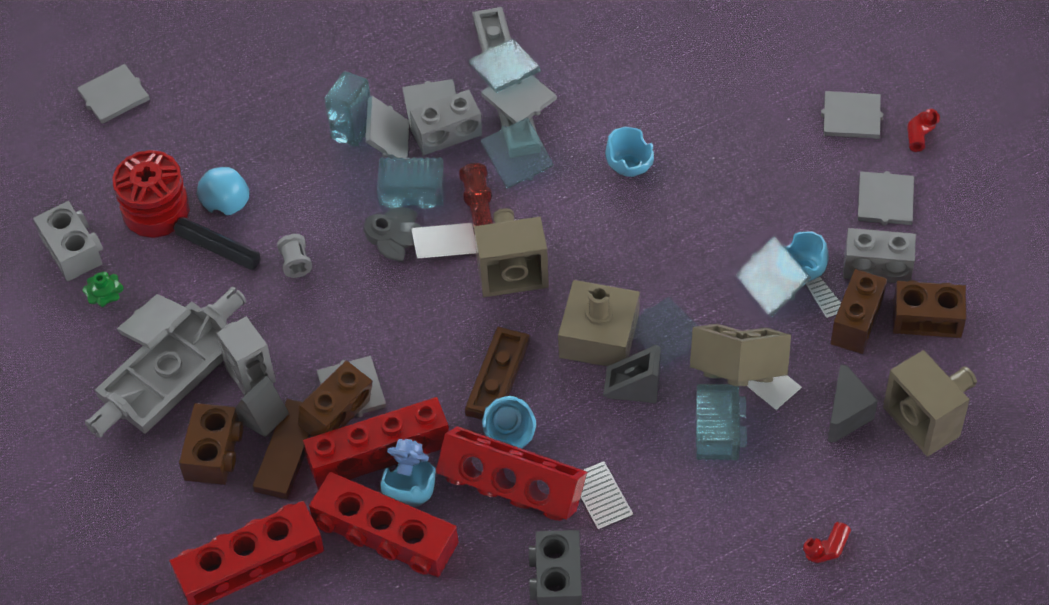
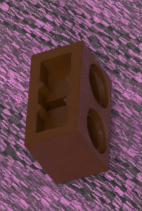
M854 269L833 323L831 345L860 354L864 353L883 304L887 284L886 278Z
M915 280L897 281L893 298V334L962 338L966 322V285L922 283Z
M346 360L299 405L298 426L312 437L344 427L370 401L373 380Z
M194 403L179 460L184 481L226 485L228 473L233 472L236 465L235 445L236 442H241L244 431L243 421H239L235 407ZM215 428H222L218 431H212ZM215 457V458H214L213 460H211V461H204V460H206L207 458Z

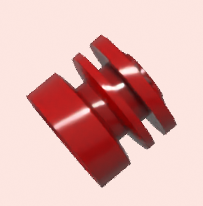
M141 151L126 157L116 167L112 177L113 188L120 205L123 220L129 230L139 236L150 238L166 236L175 231L173 229L174 224L180 217H188L190 211L189 199L180 166L173 157L161 151Z

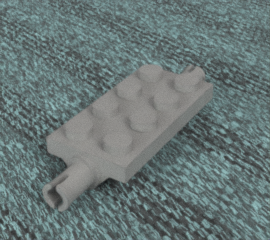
M230 287L213 305L208 304L206 307L200 308L191 301L186 306L191 314L177 325L172 333H168L151 349L142 346L95 389L97 397L105 405L85 421V425L90 432L95 434L96 437L101 438L111 426L122 418L146 434L224 360L217 332L222 330L227 325V319L246 303L244 295L239 290L236 291L235 287Z

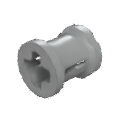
M291 234L279 239L277 247L279 254L283 256L284 263L282 269L284 274L291 278H298L308 274L312 269V261L306 256L304 236Z

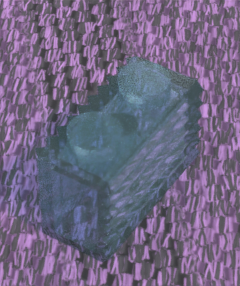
M346 71L341 73L325 96V108L327 109V120L331 129L329 131L331 133L330 136L339 143H347L356 147L359 146L362 137H365L368 98L371 96L368 80Z
M388 157L387 159H379L377 179L379 206H386L390 209L402 206H419L423 209L444 206L445 169L443 158L439 157L436 159L433 157L430 159L426 157L423 159L420 157L417 159L414 157L410 159L407 157L404 159L401 157L397 159L394 157L391 159Z
M697 384L696 459H726L727 461L732 459L736 461L739 459L740 447L746 448L747 427L740 426V417H746V396H739V386L730 384Z

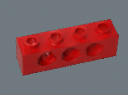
M434 397L305 439L303 443L308 464L319 490L329 472L350 480L398 464L394 456L387 452L388 448L396 447L398 439H410L421 443L423 453L425 454L441 450L445 433L449 431V425L438 397Z
M458 426L445 433L436 467V473L445 476V480L451 484H468L478 488L477 491L482 495L489 497L501 496L510 499V503L516 507L523 509L532 507L543 511L545 517L558 521L567 520L577 511L588 473L587 471ZM472 457H476L482 462L483 471H479L473 466ZM505 468L514 472L516 483L510 482L506 478ZM538 480H542L548 485L549 494H544L538 489Z
M329 472L309 504L311 516L317 528L323 532L338 533L353 545L358 547L365 545L372 548L383 558L390 561L397 559L404 562L412 570L422 575L429 573L439 578L459 543L456 525L333 472ZM349 511H357V513L352 516L344 515ZM379 525H389L388 528L383 530L375 529ZM413 538L421 539V541L415 544L407 543L408 540Z
M301 501L296 504L285 505L276 513L263 519L251 520L244 527L229 534H220L213 538L211 542L198 548L184 550L177 557L169 561L188 605H207L320 554L325 550L321 534L305 502ZM279 535H286V537L282 540H273L275 537ZM253 550L249 555H240L243 551ZM212 565H220L213 571H206Z

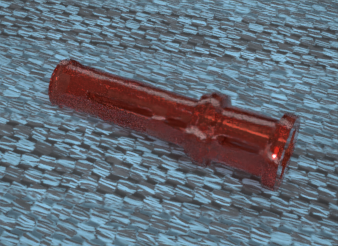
M480 163L467 164L459 170V178L464 183L465 188L463 200L470 207L473 227L493 224L489 202L492 199V191L487 187L486 182L488 171L486 166Z

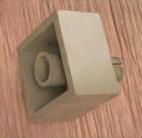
M503 208L493 214L495 223L474 226L477 266L483 297L549 288L548 254L541 216L514 220V212L511 209Z
M573 280L558 334L559 358L609 366L629 357L639 318L640 291Z
M922 350L890 370L883 408L928 457L960 437L970 401L964 392L975 387L977 380L974 373L966 366L948 376L926 351Z

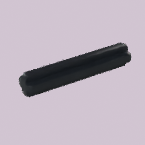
M180 217L174 224L173 229L177 236L250 270H254L261 261L258 251L185 217Z

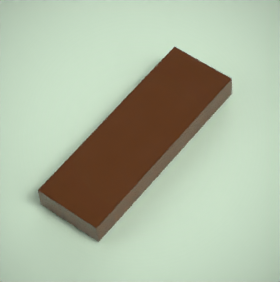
M497 326L465 406V416L482 420L487 406L497 398L509 396L529 345L530 334Z
M286 400L285 406L289 415L274 430L253 484L254 492L288 500L306 453L303 440L312 437L298 426L299 405L302 403L301 401Z

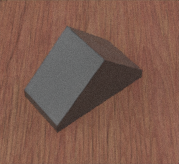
M654 345L607 366L603 396L610 399L657 403L661 348Z
M840 365L828 434L829 442L838 441L872 421L875 417L877 399L847 365Z
M267 376L252 388L236 406L239 421H243V425L264 437L289 415L277 390Z

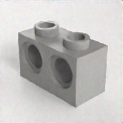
M470 90L410 110L411 132L423 156L482 135L481 112Z
M69 201L33 218L41 240L67 282L103 264L99 255V251L103 250L98 236L95 232L88 233L87 228H89V224L81 210L75 212Z
M848 228L844 251L843 278L851 279L854 269L886 278L887 282L890 283L911 280L915 263L916 234Z
M247 316L237 322L229 323L217 332L226 370L244 396L265 376L272 383L276 382L268 346Z

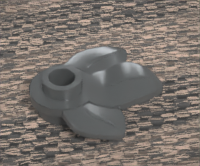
M394 207L389 209L384 215L373 214L369 216L363 227L367 240L377 245L380 253L386 258L402 262L405 256V248L415 247L411 228L421 227L415 223L417 212L406 207Z

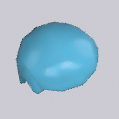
M626 126L614 129L607 140L605 151L607 163L620 175L626 177L641 175L647 172L653 164V144L645 142L640 129Z
M219 167L208 170L198 182L196 195L200 203L209 212L212 213L213 210H219L228 216L244 207L249 200L250 189L235 169Z
M812 231L795 233L792 243L787 247L782 245L780 248L777 263L780 272L785 278L796 283H807L818 278L825 272L829 261L827 243L822 235Z
M505 396L495 399L485 408L482 425L485 436L522 449L533 438L536 429V419L531 408L524 400L513 396Z
M424 461L414 465L411 476L398 474V466L392 472H390L389 468L385 469L381 481L382 494L412 507H417L431 498L435 487L436 469L430 462Z

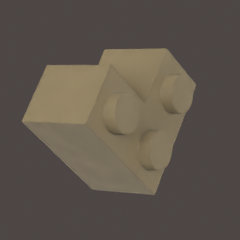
M720 324L695 326L692 331L690 367L703 371V376L708 378H725L728 384L734 386H747L748 381L752 380L765 383L772 382L773 377L788 375L791 335L769 328L741 331Z

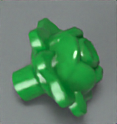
M103 271L95 274L93 277H89L87 279L88 285L82 289L88 298L89 304L98 303L99 306L104 307L112 301L119 300L118 293H121L124 287L119 283L117 274L109 276L107 272Z

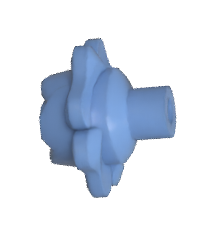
M398 439L396 447L388 448L387 450L399 463L398 474L411 476L414 465L429 460V456L423 453L422 444L410 439Z

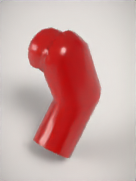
M927 109L909 121L907 130L911 151L920 152L925 149V135L932 131L940 121V115L935 109Z
M836 522L827 540L821 541L818 538H815V540L812 538L808 539L803 545L806 558L811 562L821 563L840 557L850 535L851 528L844 523Z

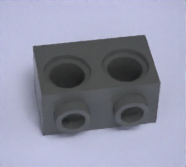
M579 530L535 531L536 545H529V567H536L537 578H529L530 600H537L538 605H582ZM551 553H559L562 555L561 557L555 559L547 557V555ZM553 585L563 587L562 590L557 592L548 590Z

